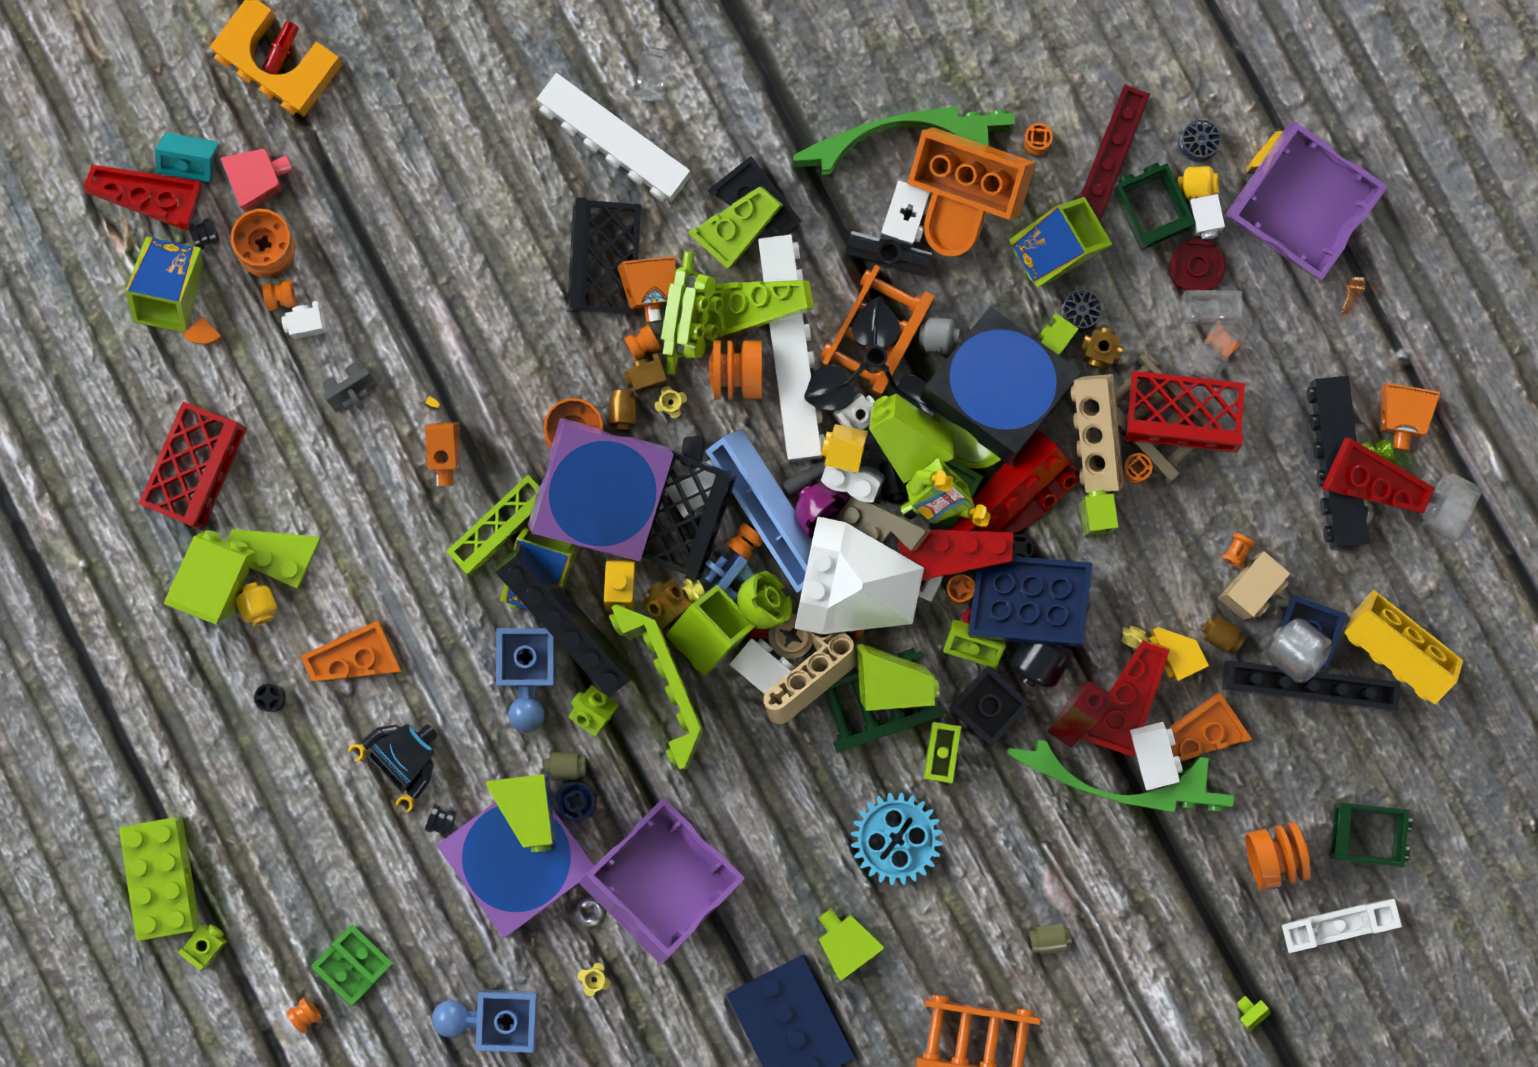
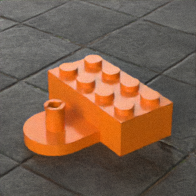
M934 127L922 130L907 184L932 193L924 222V234L929 245L936 252L944 256H958L971 250L977 243L986 212L1008 220L1020 216L1036 162Z

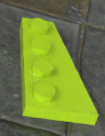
M807 280L716 283L715 290L723 291V309L720 312L718 321L719 337L727 338L814 309L810 283Z

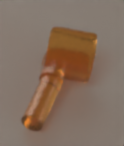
M1352 277L1348 280L1347 296L1340 311L1341 313L1347 315L1355 292H1364L1365 278Z

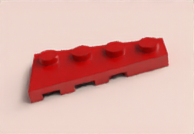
M91 164L84 188L85 192L188 231L202 185L201 181Z
M931 530L917 550L911 551L899 540L898 553L924 567L921 581L936 577L1013 562L1014 533Z
M1146 640L1141 641L1108 692L1109 695L1114 697L1099 721L1080 739L1134 757L1136 752L1130 730L1145 726L1170 648Z

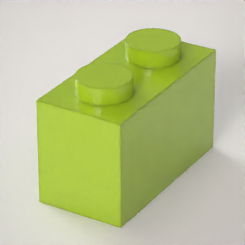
M1105 490L1088 492L1089 495H1085V498L1079 503L1084 536L1112 533L1118 528L1114 494H1106Z
M937 722L931 723L923 779L953 783L961 726Z

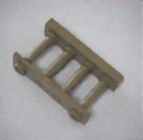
M1142 354L1136 361L1141 366L1138 371L1163 374L1160 371L1161 365L1152 356L1147 357L1145 354ZM1131 377L1115 391L1119 433L1124 438L1128 414L1125 416L1118 407L1120 402L1130 392ZM1137 379V386L1144 380ZM1168 383L1163 387L1172 400L1181 394L1172 383ZM1159 392L1148 399L1154 408L1165 400ZM1185 397L1176 402L1185 415L1194 409V406ZM1093 400L1091 403L1099 410L1098 402ZM1144 404L1135 411L1134 419L1143 420L1150 413ZM1198 411L1189 417L1199 427H1203L1209 422ZM1175 412L1166 422L1175 424L1181 417ZM1127 441L1138 453L1145 454L1150 458L1154 471L1167 484L1180 474L1176 470L1178 468L1177 464L1194 449L1179 447L1170 456L1166 455L1164 457L1157 450L1158 444Z

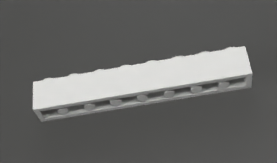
M792 234L758 239L763 282L803 280L802 269L796 270L795 259H800L798 242L792 241ZM807 311L769 323L788 463L821 459V451L825 439L824 434L819 435L818 424L823 423L821 409L810 405L804 399V394L811 379L810 369L815 368L813 351L808 352L806 341H811L810 326L803 322V314L807 313Z

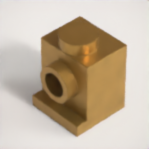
M658 353L653 354V361L649 362L648 359L638 360L632 363V368L623 373L628 389L634 387L635 393L638 394L668 384Z

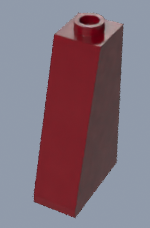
M1090 681L1078 685L1047 732L1071 748L1099 721L1114 697Z

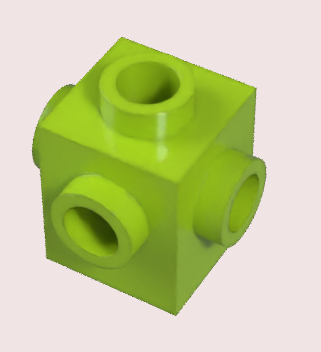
M591 685L585 693L580 691L572 700L570 705L574 708L568 718L596 737L609 722L619 705Z

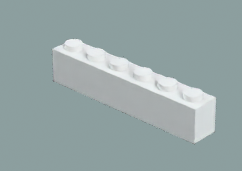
M558 73L553 76L536 98L540 107V113L550 120L556 118L563 123L561 128L571 136L578 134L584 139L583 144L593 152L601 151L607 156L605 160L617 169L620 166L629 172L627 176L638 185L646 184L651 188L649 192L658 200L663 202L666 199L672 203L691 178L689 169Z

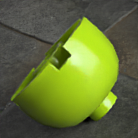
M768 571L751 576L741 585L738 591L737 606L746 618L756 625L755 628L757 629L775 628L790 619L792 613L790 596L785 598L782 591L785 588L783 582L776 575Z

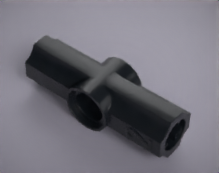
M851 231L845 252L847 256L879 264V266L885 269L894 268L922 277H926L932 257L930 252L899 244L893 239L884 240ZM885 248H891L895 251L896 257L892 260H886L882 257L881 251Z

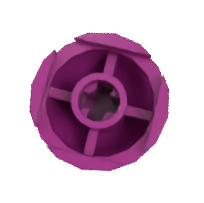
M823 483L807 486L799 494L795 509L796 519L803 531L810 538H813L817 518L823 517L835 520L850 497L845 492L832 490Z

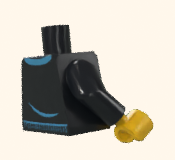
M396 724L376 728L362 739V744L351 745L348 748V752H353L356 748H359L360 756L354 761H362L368 757L402 794L405 791L407 792V794L402 795L396 801V806L403 799L409 802V808L405 811L407 813L414 807V799H418L430 783L434 763L431 759L434 751L429 744L438 735L428 724L418 732L409 724H405L402 727Z

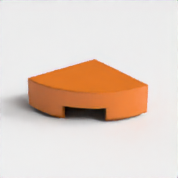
M203 316L182 335L188 341L202 345L213 344L223 338Z

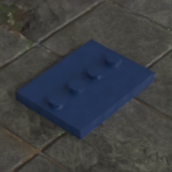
M1013 556V562L977 569L968 631L969 637L1083 648L1093 564L1089 562Z
M803 954L726 993L763 1067H839L855 1058Z

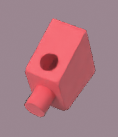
M258 149L221 158L238 204L244 212L252 210L283 190V186L279 176L293 171L287 155L272 161L266 149Z

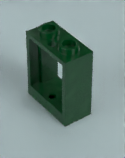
M1154 163L1144 168V173L1136 177L1133 174L1126 175L1118 180L1119 184L1113 190L1140 251L1191 230L1195 225V221L1168 163L1161 166L1159 163ZM1160 178L1179 219L1144 233L1126 193Z
M1335 802L1330 859L1404 867L1405 861L1408 862L1410 857V845L1406 844L1407 833H1411L1413 819L1412 816H1409V810ZM1351 811L1395 816L1391 858L1348 854Z

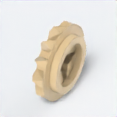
M791 613L790 619L769 630L770 645L781 657L789 659L801 657L812 646L811 632L796 629V636L803 642L792 641L787 647H784L786 636L780 630L790 632L792 628L794 629L797 614Z

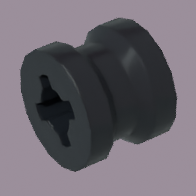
M210 217L205 218L203 223L190 224L189 231L196 247H200L203 250L208 244L216 245L220 243L216 227Z
M1022 534L1014 535L1013 556L1031 557L1034 551L1031 539Z
M263 684L255 691L254 702L257 708L262 711L277 712L285 705L286 694L278 685Z
M435 804L428 817L425 831L430 833L435 831L440 833L441 837L447 838L453 827L457 812L452 810L444 811L441 806Z

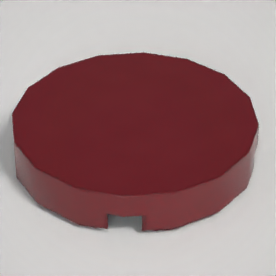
M1202 238L1189 239L1179 245L1173 252L1169 263L1170 276L1175 285L1182 291L1194 295L1205 294L1215 289L1223 279L1226 270L1225 257L1213 242L1205 239L1202 240Z

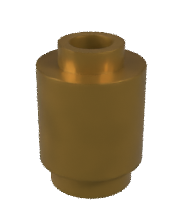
M614 390L612 391V397L609 398L608 425L614 427L616 432H630L631 428L636 426L637 399L634 398L633 391Z
M1219 615L1215 619L1210 617L1201 631L1205 633L1203 640L1225 653L1230 652L1234 655L1246 638V635L1241 633L1240 628Z

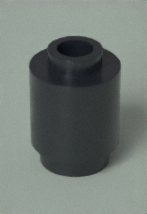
M890 461L881 463L879 465L880 472L886 477L881 488L883 499H889L890 503L905 501L906 495H908L906 489L908 482H902Z

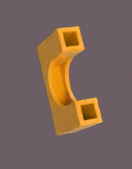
M244 0L211 44L210 48L215 54L214 59L225 68H228L229 65L238 70L236 75L246 83L250 84L253 81L260 86L258 90L267 98L272 100L275 96L282 101L280 106L290 114L295 115L297 112L304 117L342 67L343 63L337 55L316 41L300 64L292 71L281 75H273L260 70L255 61L256 47L277 17L270 8L259 0Z

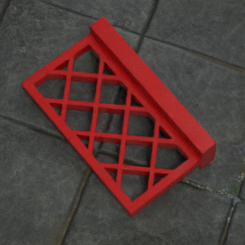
M1132 370L1127 427L1124 440L1237 453L1243 442V434L1241 433L1245 383ZM1137 379L1148 380L1155 389L1144 397L1137 389ZM1168 383H1176L1183 391L1173 400L1163 389ZM1197 386L1205 387L1211 394L1202 403L1191 392ZM1225 389L1237 390V400L1230 406L1219 395ZM1157 392L1168 403L1158 412L1148 401ZM1185 395L1196 406L1186 415L1176 404ZM1137 396L1139 398V401L1135 404ZM1213 398L1224 409L1215 418L1204 407ZM1141 404H1144L1153 415L1146 421L1134 419L1135 409ZM1170 407L1181 417L1175 424L1167 423L1161 416ZM1198 410L1209 420L1203 427L1195 426L1189 419ZM1228 413L1235 421V431L1223 429L1217 421Z
M183 401L138 504L204 530L247 427ZM188 410L197 414L199 423L186 428L184 419ZM216 421L223 423L220 434L211 438L207 425ZM202 428L206 441L193 446L189 434ZM184 436L188 449L175 454L173 444L176 439ZM208 446L211 452L208 461L200 464L195 451ZM191 454L195 467L182 472L178 459ZM173 462L177 475L164 480L162 474L163 467ZM197 472L200 481L196 487L189 490L184 477ZM180 480L184 492L171 498L167 485ZM162 488L166 500L156 505L149 503L153 491ZM186 497L189 506L185 515L181 516L176 513L173 503Z

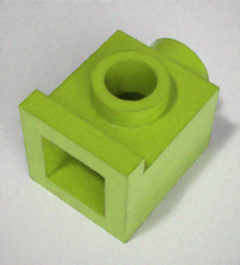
M1055 313L1050 320L1054 325L1050 326L1047 324L1038 338L1042 340L1041 343L1060 355L1076 334L1078 328Z
M206 924L200 925L178 954L201 971L209 966L227 941L222 938L224 933L212 924L209 926ZM201 940L207 943L205 951H201L198 947V943Z

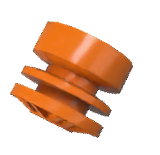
M254 209L245 212L236 220L231 230V244L241 265L249 273L258 277L271 278L282 274L290 267L295 257L296 245L287 223L279 214L268 209ZM266 242H268L271 248L267 247L264 251H261L260 246H265Z
M714 340L709 358V378L714 393V400H721L722 387H728V400L733 399L735 387H741L744 400L762 399V340H743L741 353H735L732 340H728V353H721V340Z
M568 398L557 402L549 409L544 419V439L549 450H551L560 418L596 427L603 431L600 413L591 403L583 399Z
M1296 822L1286 823L1285 830L1282 825H1276L1273 840L1266 829H1259L1245 834L1249 864L1260 891L1280 887L1281 873L1284 874L1289 884L1296 883L1297 877L1300 881L1310 880L1309 851Z

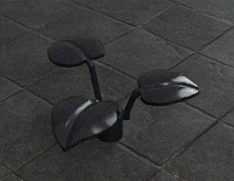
M877 297L865 305L853 324L852 332L855 341L861 346L871 345L865 352L863 364L848 379L845 371L835 365H825L817 369L812 375L804 394V399L810 405L825 411H838L846 408L854 400L855 391L850 383L864 370L873 374L883 371L890 386L894 389L889 397L898 394L930 417L935 416L937 413L920 400L923 389L927 384L924 380L914 375H905L901 378L899 384L896 385L892 378L889 366L886 365L887 352L884 348L891 346L898 339L900 325L895 314L881 297Z

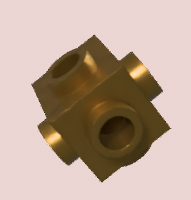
M1094 329L1090 336L1085 335L1080 349V351L1085 352L1082 361L1087 362L1089 367L1097 370L1109 369L1113 362L1118 363L1123 350V347L1119 346L1121 338L1115 336L1116 332L1110 329ZM1098 344L1108 346V350L1101 351Z
M673 578L665 584H662L661 581L654 584L647 590L649 596L642 602L661 629L679 619L692 604Z

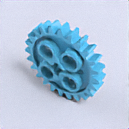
M900 792L897 800H894L892 794L888 793L887 801L885 802L880 796H877L878 805L874 806L872 803L867 802L870 811L866 813L860 810L859 814L863 817V820L853 821L859 827V831L850 833V835L858 837V841L852 843L851 847L859 848L860 850L854 855V858L863 857L864 861L861 863L860 868L870 866L871 869L868 876L871 877L878 872L879 882H882L886 876L889 877L890 885L894 884L896 878H899L902 885H905L906 876H910L916 882V872L919 871L922 875L926 876L924 866H935L930 860L931 856L940 857V854L934 850V847L941 846L943 843L935 840V836L943 832L941 830H934L933 827L939 822V819L930 820L929 816L932 814L933 809L924 812L922 809L925 802L921 801L915 805V796L911 795L908 801H904L903 793ZM896 810L900 813L901 822L898 826L890 827L886 823L885 818L889 811ZM911 817L913 819L912 823L901 836V839L904 840L903 844H895L888 856L882 860L880 856L892 842V839L889 837L890 833L897 834L906 820ZM915 827L921 828L924 832V839L918 844H913L909 840V832ZM875 833L881 834L885 840L884 846L879 850H874L869 846V838ZM896 851H904L907 854V862L902 867H897L892 863V855Z

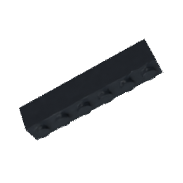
M1349 376L1314 379L1310 382V387H1307V400L1313 406V415H1310V426L1312 431H1316L1317 442L1313 444L1315 459H1319L1320 470H1317V483L1319 487L1323 486L1344 439L1351 438L1357 442ZM1323 489L1324 498L1320 499V509L1322 515H1326L1327 526H1324L1323 534L1326 543H1329L1330 549L1369 544L1364 499Z
M522 544L500 561L495 573L608 697L630 682L634 671L632 665Z
M1231 660L1224 663L1222 690L1388 712L1398 711L1401 682Z

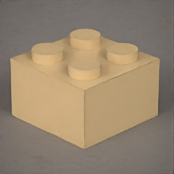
M1263 551L1255 555L1218 599L1243 620L1255 619L1257 616L1260 617L1270 606V603L1267 602L1270 597L1273 598L1275 595L1278 596L1289 583L1285 579L1290 573Z

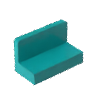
M164 133L155 148L156 173L211 182L213 178V157L219 148V142Z

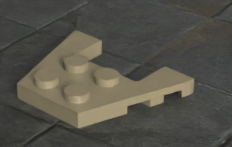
M854 497L849 499L835 518L837 521L850 524L884 545L894 534L911 551L917 550L931 532L927 527L919 526L904 516H898L875 502H863Z

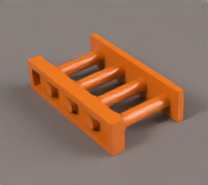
M875 265L872 272L867 269L860 281V285L863 288L833 344L827 343L820 355V358L824 359L822 367L830 365L831 361H834L855 372L862 364L837 350L845 336L855 341L851 324L857 313L867 305L864 300L872 287L908 306L909 311L913 312L908 322L905 320L899 321L900 338L896 345L884 348L887 352L886 365L889 366V371L893 377L935 296L925 291L922 297H913L877 278L880 271L879 266ZM864 370L860 376L870 380L869 384L873 385L871 393L881 398L889 384L885 373L881 371L873 374Z
M932 995V999H925L924 1001L926 1007L933 1008L927 1051L923 1052V1057L916 1056L915 1067H997L995 1057L1001 1019L1018 1021L1012 1066L1009 1067H1023L1029 1024L1040 1025V1018L1034 1016V1011L1017 1008V1013L950 1003L949 997ZM944 1010L961 1012L955 1057L952 1056L951 1061L941 1060L940 1054H938ZM973 1014L990 1017L984 1059L980 1061V1066L968 1064L969 1059H966Z

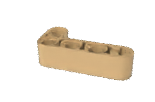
M811 632L817 651L764 695V705L768 717L773 723L784 724L791 720L855 667L858 661L852 639L845 632L829 634Z

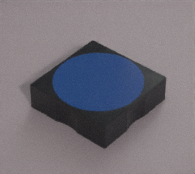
M990 306L925 385L920 400L951 423L968 431L978 443L1011 466L1033 439L1039 425L1055 411L1071 391V385H1074V381L1079 378L1081 371Z

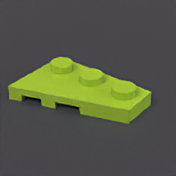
M758 187L734 202L732 206L712 216L708 221L687 233L727 269H731L783 204L764 187Z
M232 529L227 541L242 542L248 546L247 549L255 551L250 568L299 589L322 538Z

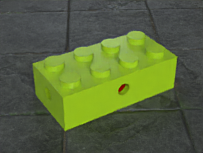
M173 817L118 827L136 941L197 930L200 927L183 817Z

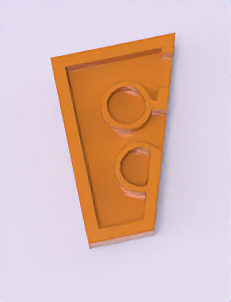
M379 620L301 655V659L312 682L402 672Z
M1219 692L1167 728L1172 729L1176 745L1171 746L1173 757L1179 756L1180 762L1200 756V754L1226 748L1232 744L1252 740L1225 698Z

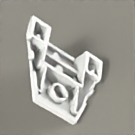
M818 517L795 629L829 634L912 624L924 567L846 522Z

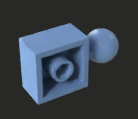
M496 628V686L518 687V699L511 704L508 718L511 725L523 733L537 730L544 721V708L535 699V687H556V639L546 628ZM525 650H529V654L533 655V660H530L528 665H525V662L520 660V656L525 655Z
M480 990L478 992L477 1011H467L460 1002L447 1000L435 1008L432 1014V1024L434 1029L444 1037H455L463 1033L466 1028H476V1051L533 1053L537 1049L539 991ZM506 1014H510V1018L514 1019V1023L509 1028H506V1023L501 1022V1018H504Z

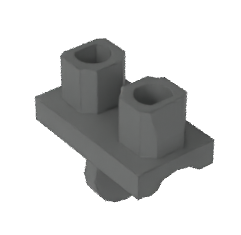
M354 362L346 367L345 371L349 378L340 383L336 377H330L322 383L325 393L322 395L335 412L343 407L347 410L353 405H356L361 411L365 408L361 400L370 395L368 391L378 386L366 367L362 368L357 362Z

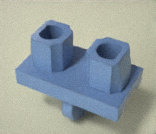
M736 553L729 560L721 556L715 564L707 560L705 565L710 568V571L704 578L710 584L706 588L705 593L718 585L734 601L738 593L729 587L734 578L743 584L754 575V572L746 564L748 561Z

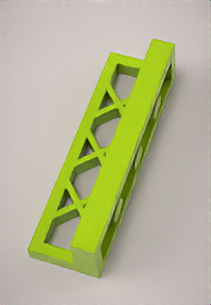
M529 475L522 479L446 551L467 575L471 576L529 521L537 493L528 502H520V491L528 483L536 492H538L540 487ZM516 495V502H509ZM504 506H516L515 514L506 522H499V511ZM495 515V521H489ZM484 525H495V533L486 541H479V529ZM475 534V541H468ZM463 544H474V552L465 561L455 553Z

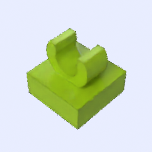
M1246 996L1237 1002L1239 1009L1244 1013L1240 1018L1241 1024L1249 1033L1271 1014L1269 1008L1262 1000L1255 1006Z

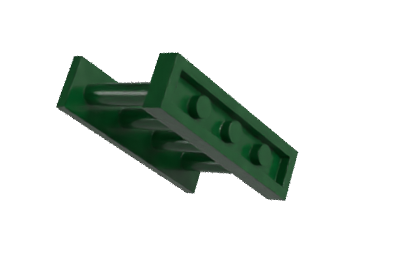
M914 648L898 653L900 658L916 663V659L924 656L922 651L915 652ZM858 673L839 679L825 691L839 732L837 735L838 741L833 742L836 753L945 715L941 704L938 706L917 707L918 713L909 716L906 711L903 712L902 708L891 709L892 716L890 717L892 722L881 725L880 720H876L873 710L866 711L860 701ZM850 682L866 723L864 725L865 731L855 735L853 730L849 729L835 689Z

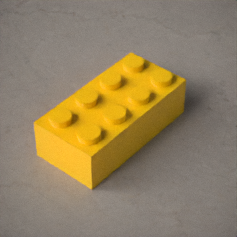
M1373 589L1352 612L1344 632L1348 640L1353 645L1361 646L1369 652L1370 657L1376 663L1384 664L1389 668L1397 680L1402 683L1406 682L1413 687L1421 699L1429 700L1436 705L1457 683L1464 660Z

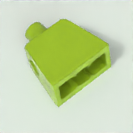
M830 908L818 917L827 930L825 934L819 937V941L840 981L884 949L882 944L851 914L841 921L833 909Z

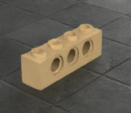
M1113 374L1079 377L1074 381V385H1071V399L1073 402H1076L1077 413H1074V427L1076 430L1079 429L1080 440L1077 441V455L1082 457L1083 465L1079 474L1080 483L1085 485V493L1097 490L1119 491L1125 484ZM1089 399L1098 402L1099 412H1093L1089 409ZM1092 427L1100 429L1102 440H1096L1092 437ZM1094 455L1103 457L1105 460L1104 468L1095 465Z

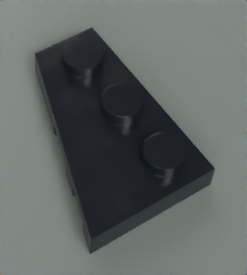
M752 156L748 157L707 190L732 206L734 202L758 187H764L783 204L764 228L775 236L788 235L803 223Z

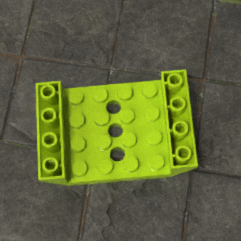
M619 605L612 606L614 614L609 615L615 631L621 636L624 635L629 640L643 635L648 649L658 656L657 659L653 660L656 669L662 679L668 680L669 685L665 687L670 702L673 705L679 706L681 712L677 713L676 716L682 730L685 732L689 731L688 734L668 742L670 748L665 751L673 767L678 766L680 770L688 769L704 730L664 634L654 619Z

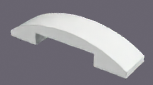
M1395 899L1335 910L1281 925L1288 953L1360 935L1374 934L1402 927Z

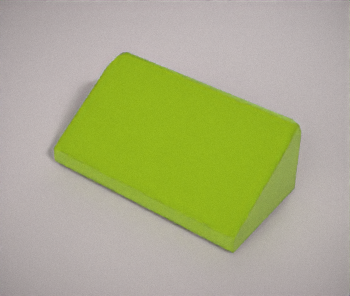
M953 620L943 652L997 669L1006 647V641L970 638L968 635L969 624Z

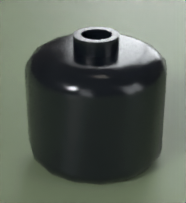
M1019 642L1009 662L1012 669L1021 675L1020 680L1031 687H1035L1037 684L1045 688H1053L1059 683L1073 657V652L1068 646Z

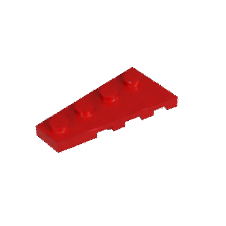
M1345 438L1321 489L1424 513L1435 488L1355 440Z

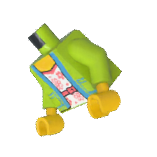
M939 458L924 470H917L911 481L907 483L906 489L910 501L900 507L904 517L911 520L922 514L931 523H937L948 517L961 516L969 519L972 518V522L977 526H988L991 515L987 512L986 507L980 504L975 508L968 485Z

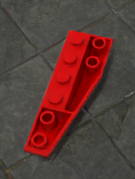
M1039 431L1011 466L1006 463L973 499L975 508L981 504L990 513L991 517L988 526H977L972 522V518L960 516L951 530L1013 532L1015 535L1045 515L1080 481V472L1062 451ZM953 574V575H946L945 577H946L947 579H949V578H951L952 576H954L955 574Z

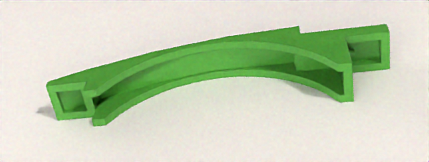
M958 106L908 112L863 124L818 142L793 155V166L821 165L822 176H830L840 159L857 143L875 133L901 127L922 129L934 127L989 146L988 133L1013 131L1015 115L1014 113L1007 114L1006 110L992 111L991 115L967 112L963 114V117H959Z
M1035 740L1034 751L1006 749V755L1032 770L1071 788L1122 804L1175 812L1176 801H1180L1179 807L1196 809L1198 803L1208 804L1207 810L1225 812V806L1233 807L1234 795L1206 793L1209 758H1195L1190 766L1178 776L1180 780L1178 783L1162 786L1141 794L1118 795L1097 790L1075 778L1057 760L1047 741Z

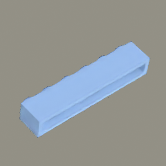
M740 429L722 437L708 448L706 453L715 467L723 470L729 469L738 473L732 490L733 495L797 593L802 591L813 538H810L799 525L795 510L743 430Z

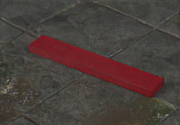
M1127 84L1123 86L1080 195V198H1086L1099 222L1150 96V93Z

